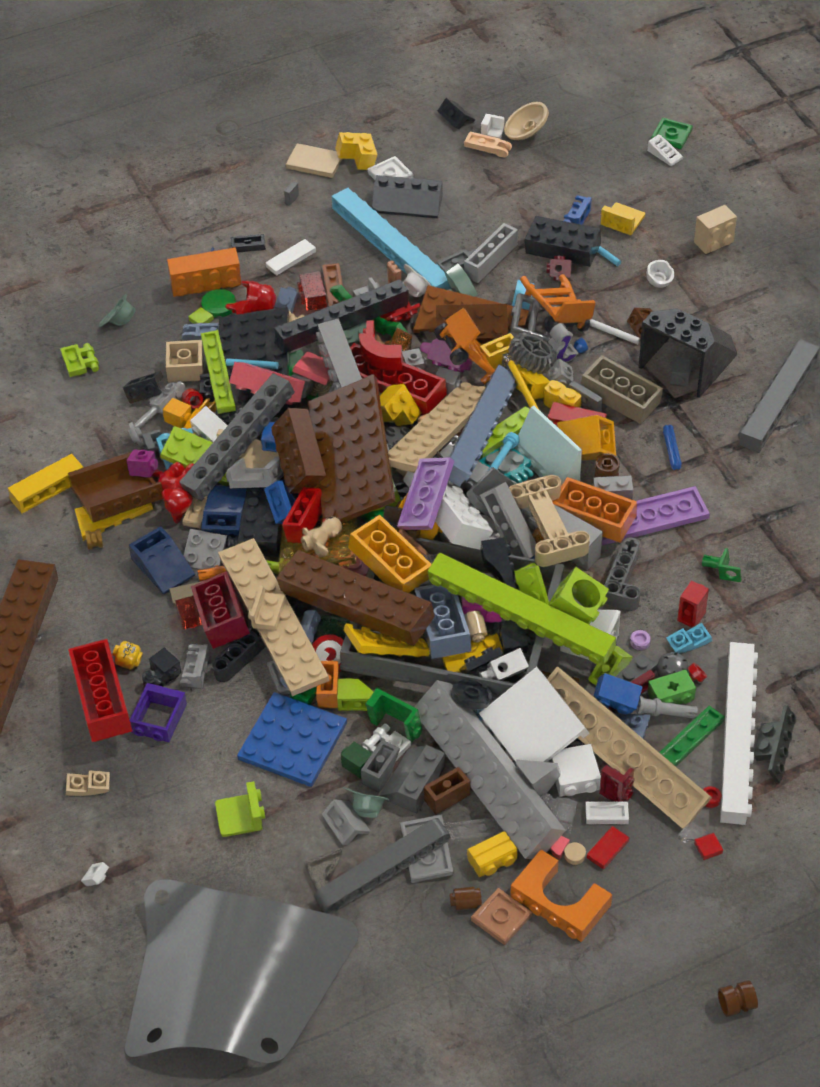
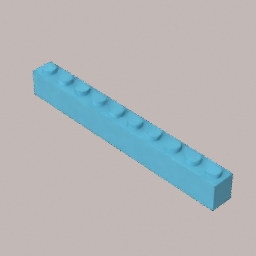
M346 188L332 195V209L391 261L393 260L394 264L404 273H406L404 265L407 264L423 276L431 286L445 290L452 289L444 271L439 265L432 262L427 255H424L417 246H414L407 237L400 234L376 210H373L365 201L360 199L355 192Z

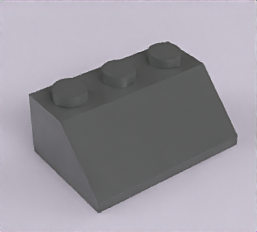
M428 745L408 749L381 792L380 797L388 798L389 800L386 801L417 814L424 803V786L439 778L445 768V753Z

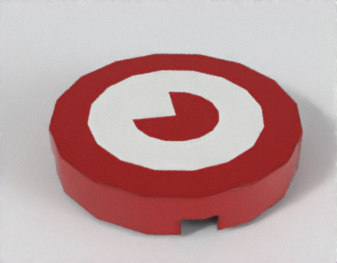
M336 635L319 637L312 646L320 661H338L339 672L342 671L340 670V650L344 640Z

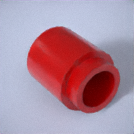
M189 388L182 393V402L191 405V409H195L202 405L203 397L195 389Z

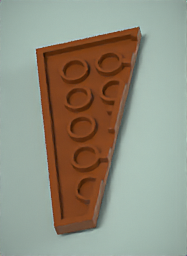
M428 285L413 333L435 331L436 305L502 303ZM507 305L508 329L511 327L513 317L511 316V311L514 307ZM521 308L518 327L525 328L529 310Z

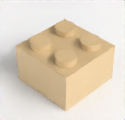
M726 205L697 216L694 243L705 254L733 243L737 216Z
M202 340L166 342L168 382L200 381V374H204Z

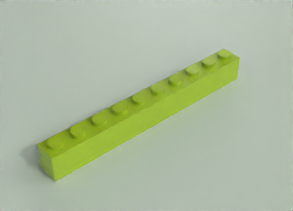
M440 552L428 569V577L433 585L442 586L451 594L463 596L468 602L477 603L486 611H493L505 620H512L521 628H528L534 631L539 637H547L556 645L569 648L576 655L586 656L595 664L600 663L605 666L616 647V637Z

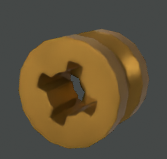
M96 529L95 532L85 531L88 550L97 546L99 548L104 547L100 529Z

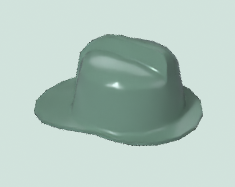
M124 294L115 307L102 319L99 327H102L107 322L119 326L130 321L136 310L126 300L127 294Z
M342 787L353 792V809L362 817L377 818L384 800H389L388 798L366 795Z

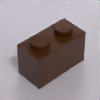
M459 767L424 786V801L435 815L470 795V780Z

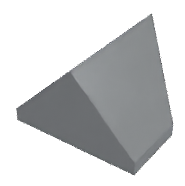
M516 759L517 768L541 799L561 775L558 763Z

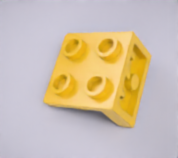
M615 203L612 208L604 205L601 210V225L632 235L644 219L645 212L620 203Z

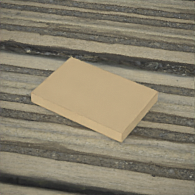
M297 143L286 163V168L333 178L342 159L338 158L336 151Z

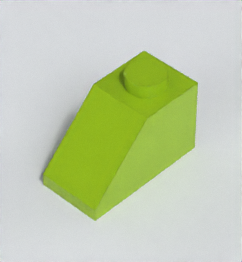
M616 646L605 666L600 663L597 664L588 680L597 685L598 678L604 673L616 677L629 665L633 657Z
M338 679V711H367L366 702L373 694V691L359 679Z

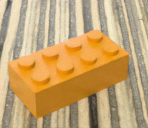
M378 515L350 533L348 548L386 585L409 593L429 580L428 569L432 564L381 515Z

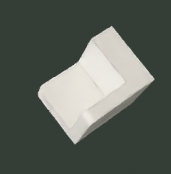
M485 114L481 123V134L500 139L504 132V117Z

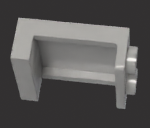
M275 457L264 468H246L245 459L240 458L226 473L230 488L268 487L284 476L279 457Z

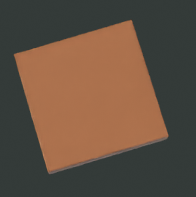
M498 888L471 916V921L503 945H506L532 917V911Z

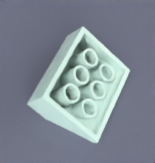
M532 406L519 432L520 441L515 449L531 460L532 466L529 469L534 470L539 477L556 475L561 479V486L567 477L580 481L582 449L541 411Z

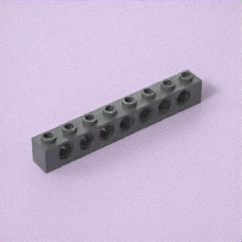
M273 373L180 480L179 483L182 488L188 491L194 498L202 501L295 393L290 382Z

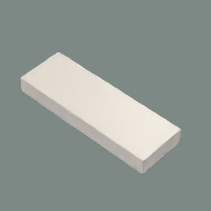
M304 239L265 262L266 268L277 276L315 253L316 247Z

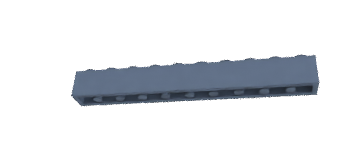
M498 365L490 377L449 456L454 460L449 481L459 487L463 481L467 482L472 475V471L477 465V461L482 455V451L487 445L493 433L492 431L497 425V421L501 417L502 411L517 385L514 383L515 378L512 372L501 365Z

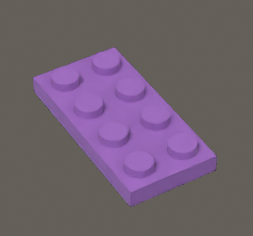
M450 457L419 459V465L415 471L397 525L398 528L403 530H430L433 528L454 464L453 459Z

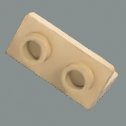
M260 585L258 592L254 594L253 608L249 609L248 618L251 620L253 628L276 631L286 601L285 595L267 593L265 587Z

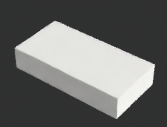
M586 802V824H629L628 802Z

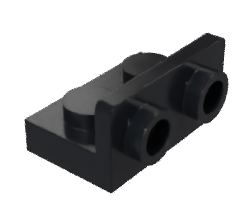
M158 371L130 380L123 387L129 403L160 395L162 391L159 382L163 378L162 372Z

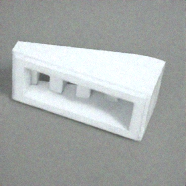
M657 135L649 140L647 151L668 165L673 166L683 159V156L661 135Z

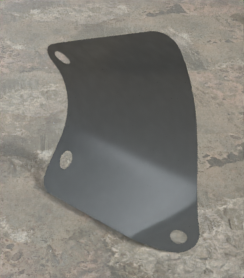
M159 879L152 882L144 894L147 945L126 1039L125 1053L129 1057H137L170 1048L199 1047L229 1052L262 1063H272L283 1059L295 1044L357 943V928L345 918L282 902L210 889L169 879ZM166 890L168 892L169 901L166 905H159L156 902L155 895L157 891ZM160 1028L162 1030L161 1037L156 1042H148L147 1036L150 1031ZM264 1038L275 1040L278 1044L277 1052L274 1054L266 1053L261 1047V1041Z

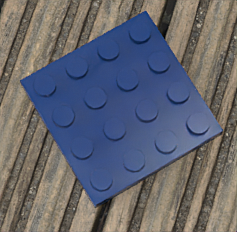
M274 692L237 755L238 760L312 787L347 725V718Z

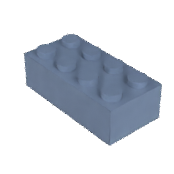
M429 585L414 588L415 596L430 601L433 607L435 617L424 631L431 658L471 652L470 632L458 595L451 594L442 586Z

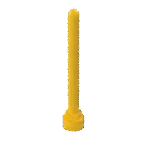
M510 360L508 366L529 407L535 406L539 410L515 362Z

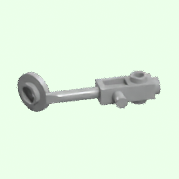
M181 381L167 384L165 390L160 395L150 397L149 404L151 409L136 423H129L130 429L128 432L134 443L137 442L139 446L143 445L140 428L156 413L163 414L162 409L172 398L179 401L182 400V393L185 391L186 386Z

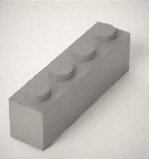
M503 223L464 261V271L470 280L479 283L518 245V229Z
M504 482L482 493L480 496L500 537H504L505 543L509 544L511 555L525 558L534 556L536 542L507 483Z

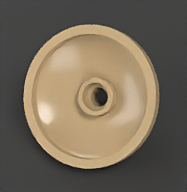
M532 102L520 107L507 120L504 127L505 134L511 140H524L535 135L547 121L548 108L542 102Z

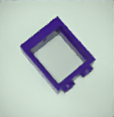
M147 683L130 718L131 733L137 736L153 738L156 741L170 742L187 705L185 692ZM151 702L174 708L166 728L142 722Z

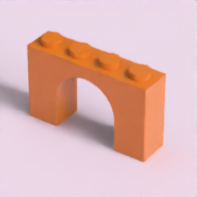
M540 850L511 884L510 896L520 904L528 907L533 914L545 918L553 927H559L565 931L570 938L582 942L610 908L612 894L594 883L582 899L575 904L561 906L552 903L546 898L543 890L558 872L559 860Z

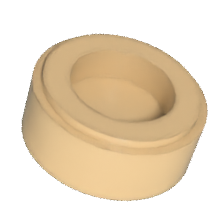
M574 842L565 847L564 858L568 863L578 865L585 860L586 850L582 844Z

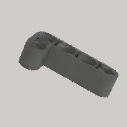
M635 538L624 539L604 584L609 589L606 594L608 599L605 603L627 611L638 609L640 602V589L628 584L639 556L640 543Z

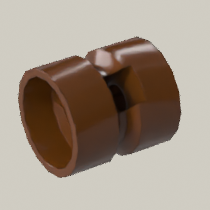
M610 453L599 455L595 461L594 478L619 476L620 461L618 457Z
M749 980L737 983L735 988L729 985L719 988L717 991L720 1007L726 1017L739 1014L741 1009L746 1012L758 1008L757 995L753 984Z

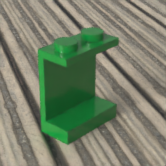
M376 688L366 702L370 723L378 726L385 714H388L404 723L407 739L412 744L415 738L418 739L423 730L418 709Z

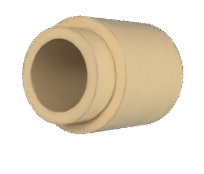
M472 611L465 614V620L470 632V640H473V642L483 641L484 637L488 635L483 615L480 614V611Z

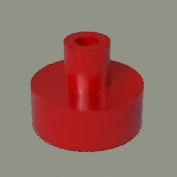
M693 662L688 667L689 676L693 682L697 679L702 683L707 678L706 673L696 663Z

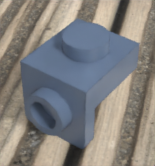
M281 287L275 308L288 307V310L293 313L296 300L300 299L301 295L295 288L287 287L285 289Z

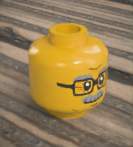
M123 641L120 646H115L112 656L115 657L116 665L132 670L134 667L139 666L143 652H141L140 646Z

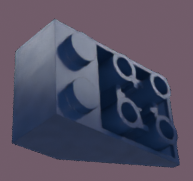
M214 486L208 494L204 507L202 531L227 536L226 539H228L229 535L233 537L239 535L247 488Z
M161 526L129 544L131 560L163 595L169 592L170 588L177 587L195 576L194 571L173 539Z

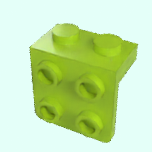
M530 563L515 571V580L521 592L546 604L549 603L539 565L536 566L535 563Z
M254 781L246 783L248 794L219 799L215 802L222 837L263 830L261 819H265V812L263 806L259 807L258 802L262 801L261 791L256 789Z

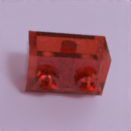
M320 271L300 274V282H297L298 292H302L300 300L301 304H305L306 311L327 308L326 293Z

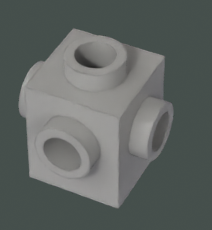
M419 348L402 351L404 363L425 371L427 361L425 357H422Z
M561 359L555 361L554 365L547 371L549 381L561 382L566 388L574 380L572 367Z

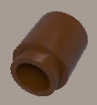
M464 887L453 889V893H450L451 907L455 906V910H466L482 906L480 888Z

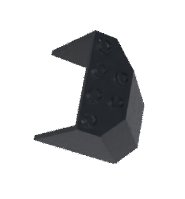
M680 309L652 311L642 322L638 368L642 369L669 338L702 353L697 397L699 398L737 356V351L730 334Z

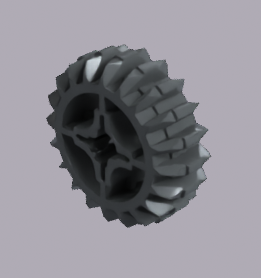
M518 333L511 340L508 348L509 355L512 356L511 359L516 361V364H519L522 368L533 373H546L554 365L557 357L555 355L556 352L552 350L553 347L548 345V342L531 333Z

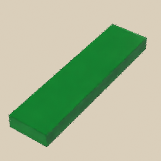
M709 705L659 753L673 765L678 766L725 721V716Z

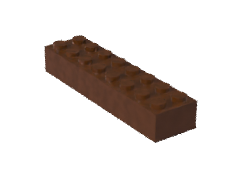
M300 550L294 554L277 577L280 591L284 594L412 646H415L435 617L430 601Z

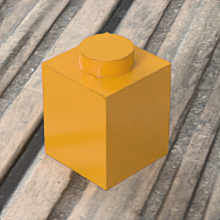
M172 398L162 409L164 422L178 428H184L192 415L191 405Z

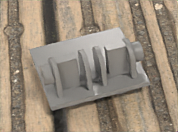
M190 529L183 556L191 568L203 570L213 568L215 565L220 566L221 560L218 552L227 549L228 544L225 543L227 536Z

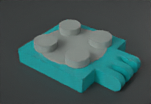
M504 445L480 459L479 462L490 467ZM516 449L509 450L497 469L516 483H522V481H526L528 477L530 478L534 475L532 470L529 469L532 466L531 460Z

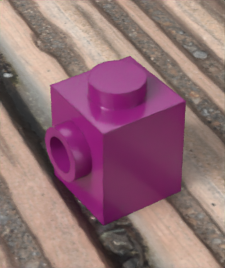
M133 450L127 459L130 476H152L158 467V460L155 459L154 451Z

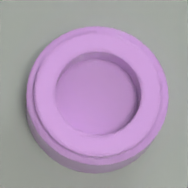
M643 630L633 632L630 638L631 646L636 650L647 649L650 645V635Z

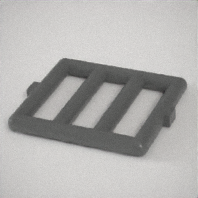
M521 293L517 294L515 306L511 311V316L513 317L510 330L517 334L531 333L548 342L552 337L546 329L545 335L535 332L539 307H544L534 297ZM522 302L532 304L528 330L518 327ZM566 327V329L572 333L573 327Z

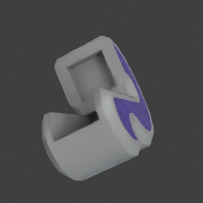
M563 323L555 325L550 331L552 338L548 341V345L552 346V350L556 352L555 355L557 357L555 361L561 359L567 363L578 355L577 350L570 344L573 334L566 329Z

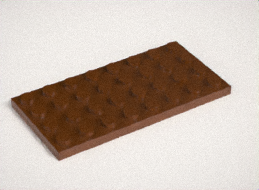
M374 374L308 401L310 418L326 476L319 482V489L322 491L321 506L323 519L336 517L343 523L396 502L376 376Z

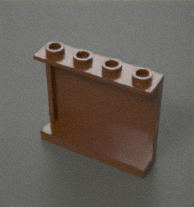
M131 452L68 473L71 489L93 523L163 499L161 482L156 483L152 476H130L127 459Z

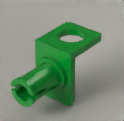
M728 548L724 549L721 557L704 554L702 566L717 568L720 579L741 582L742 580L741 569L728 566L730 561ZM726 571H733L737 576H730Z

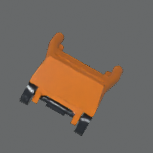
M564 274L559 276L561 281L559 288L535 289V285L530 283L526 276L520 278L521 283L526 289L525 295H532L551 315L545 319V329L548 333L559 323H563L566 327L577 325L578 330L581 332L589 329L596 302L594 300H577L572 286ZM554 295L557 296V297H553V298H544V297H543V296H554ZM560 304H562L560 307H552V306H551V305H560Z
M462 308L445 320L447 323L437 326L434 335L438 340H445L451 350L450 360L454 365H461L470 358L485 370L487 374L480 379L485 385L495 369L492 368L480 349V346L483 344L475 340L480 331L467 311Z

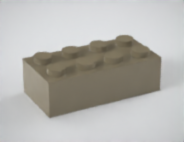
M603 355L582 375L581 385L602 397L603 404L640 424L660 404L663 391L662 387Z

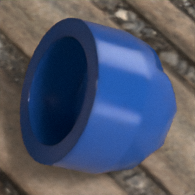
M582 337L574 342L573 347L578 353H584L588 350V345Z

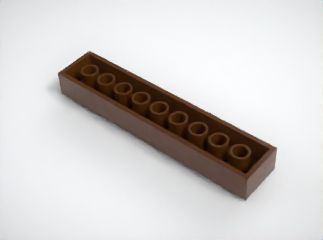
M18 559L0 604V734L58 582L55 564Z

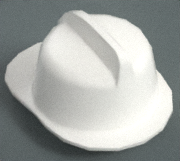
M405 264L404 269L408 276L403 284L409 290L410 295L421 297L425 294L427 286L431 285L423 276Z

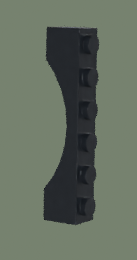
M505 538L481 541L480 552L484 567L498 581L519 590L516 580L513 579L512 573H515L513 561H509L511 551L509 544L505 543ZM512 620L505 621L499 637L503 648V656L521 648L522 653H527L528 645H531L529 633H526L525 629L518 626L516 622Z

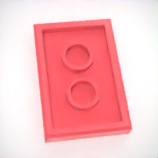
M307 351L294 366L293 372L323 385H327L330 381L328 367L325 368L323 357Z

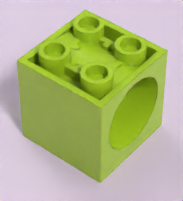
M575 567L559 584L548 605L590 625L600 613L597 611L598 608H601L607 601L606 594L609 589Z

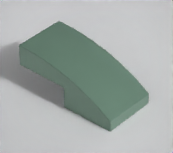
M455 264L444 272L450 287L455 288L456 292L474 297L478 295L471 280L459 264Z

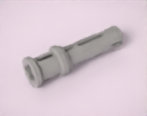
M640 696L637 709L635 710L636 714L650 713L652 716L664 714L692 719L697 717L693 712L698 713L697 706L661 702L659 698H654L653 700L644 699L643 696Z

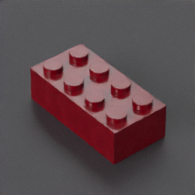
M227 571L191 586L204 631L213 649L250 634L236 590Z

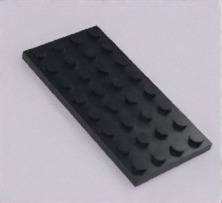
M288 307L219 317V337L225 363L226 359L278 362V369L267 370L289 376V352L283 354L275 344V327L289 322ZM226 366L230 381L233 366ZM230 383L236 411L218 414L216 408V415L225 424L229 425L235 418L234 414L240 412L239 408H243L254 396L250 389L240 390L236 388L235 384ZM284 404L273 418H280L289 408V404Z

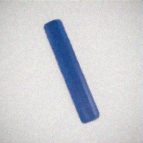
M665 425L663 433L671 468L679 470L682 463L672 425Z

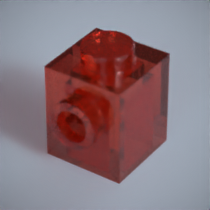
M194 596L175 600L177 614L183 630L202 625Z

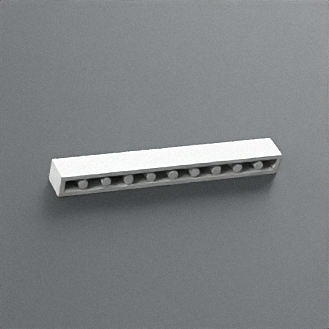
M730 642L720 823L746 825L747 817H751L752 804H748V799H752L753 787L749 786V782L753 780V769L749 768L754 760V752H750V747H754L755 735H751V730L755 728V718L751 717L752 713L755 714L756 701H752V697H756V685H753V681H756L757 669L753 668L754 664L757 665L758 653L754 652V644Z

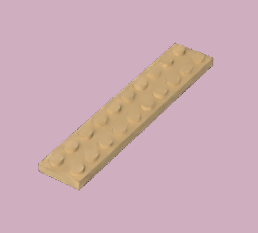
M467 382L461 383L459 388L456 387L388 451L390 467L415 473L419 465V459L432 458L437 451L466 425L485 387L474 386Z
M254 538L218 552L219 558L248 613L249 609L253 608L254 594L258 592L260 585L265 587L267 593L284 594L280 591L278 582ZM286 598L276 631L257 630L291 695L294 696L330 680Z
M557 666L547 680L589 731L590 734L585 738L579 736L578 739L585 745L591 744L593 752L612 768L620 771L621 774L624 775L630 767L634 769L633 778H635L633 786L682 829L686 830L712 797Z

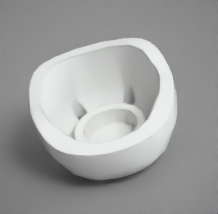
M655 260L649 263L646 276L651 285L663 288L672 282L674 270L667 261Z

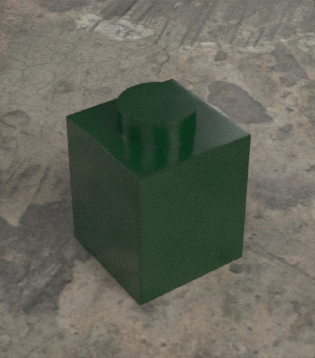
M354 741L349 747L346 746L342 750L341 765L361 779V769L372 753Z

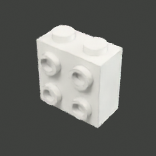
M591 744L565 748L550 759V763H558L561 771L560 777L555 782L559 797L573 796L584 792L592 793L600 790L601 776Z

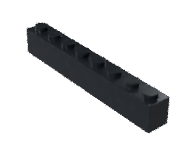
M399 279L275 327V344L283 354L318 341L316 332H319L318 324L339 319L344 331L408 305L409 290Z

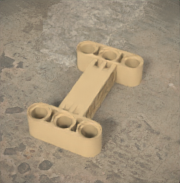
M548 475L509 487L519 509L529 508L544 538L543 541L538 542L535 546V563L537 565L547 567L588 554L589 534L585 531L568 533L552 502L558 499L561 494V479L558 476Z

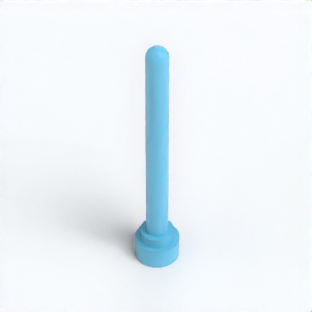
M510 432L506 434L503 439L504 446L489 469L491 467L498 469L509 450L516 448L520 441L516 433Z

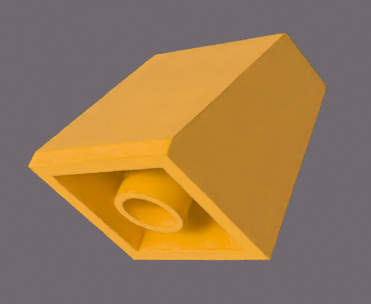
M594 415L557 423L558 428L582 449L581 461L596 460L599 455L604 453L616 456L614 421Z

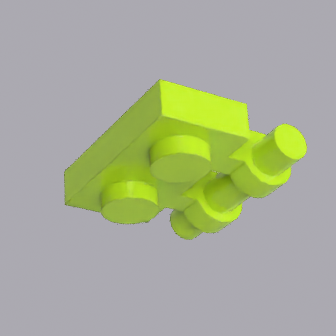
M85 343L83 348L80 349L77 344L60 348L69 377L87 373V367H90L93 372L99 370L98 359L94 356L95 351L89 343Z

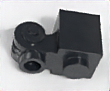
M165 647L149 658L151 670L145 671L142 675L144 688L147 683L164 687L165 683L167 684L171 680L176 679L182 673L180 661Z

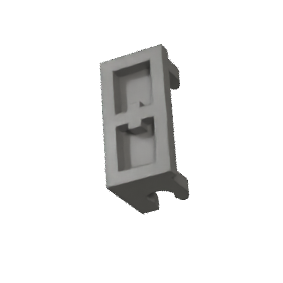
M191 644L188 649L196 651L187 652L180 686L202 688L210 657L208 644Z

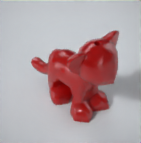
M175 462L165 472L155 470L152 474L153 477L159 478L158 482H161L163 490L161 494L164 499L165 508L172 515L173 521L176 524L180 522L182 515L185 514L193 502L192 495L183 489L179 483L192 468L193 463L188 464L184 468L181 463Z

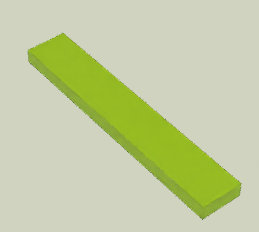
M216 330L200 333L217 413L236 411L219 332Z

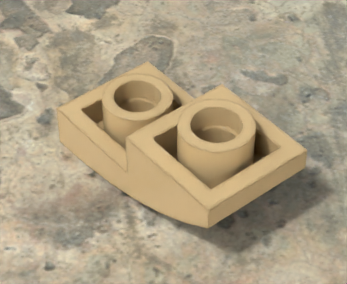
M89 771L88 775L67 773L65 795L86 796L109 792L110 772Z

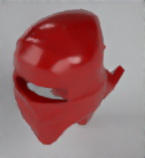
M241 281V284L247 288L246 300L226 304L225 306L226 309L232 310V313H236V315L273 309L277 298L271 285H262L255 281Z

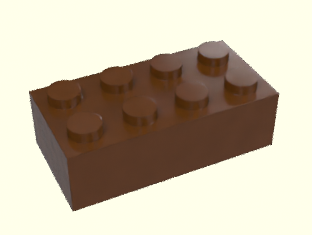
M507 304L436 305V327L447 323L445 320L464 308L480 331L475 340L481 344H486L508 334Z
M288 408L271 427V431L276 443V451L280 458V466L283 470L288 492L290 494H300L303 487L315 488L326 476L308 409Z

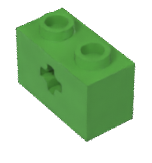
M687 670L649 681L648 695L651 700L659 698L661 702L673 704H687L695 700L696 687Z

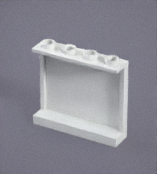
M537 667L479 713L483 718L481 722L488 731L490 729L495 734L493 738L500 746L503 744L506 748L505 753L511 761L518 759L548 762L579 736L585 738L590 734Z

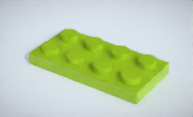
M174 426L159 458L171 463L179 462L186 468L190 463L195 464L213 442ZM225 474L218 483L229 486Z

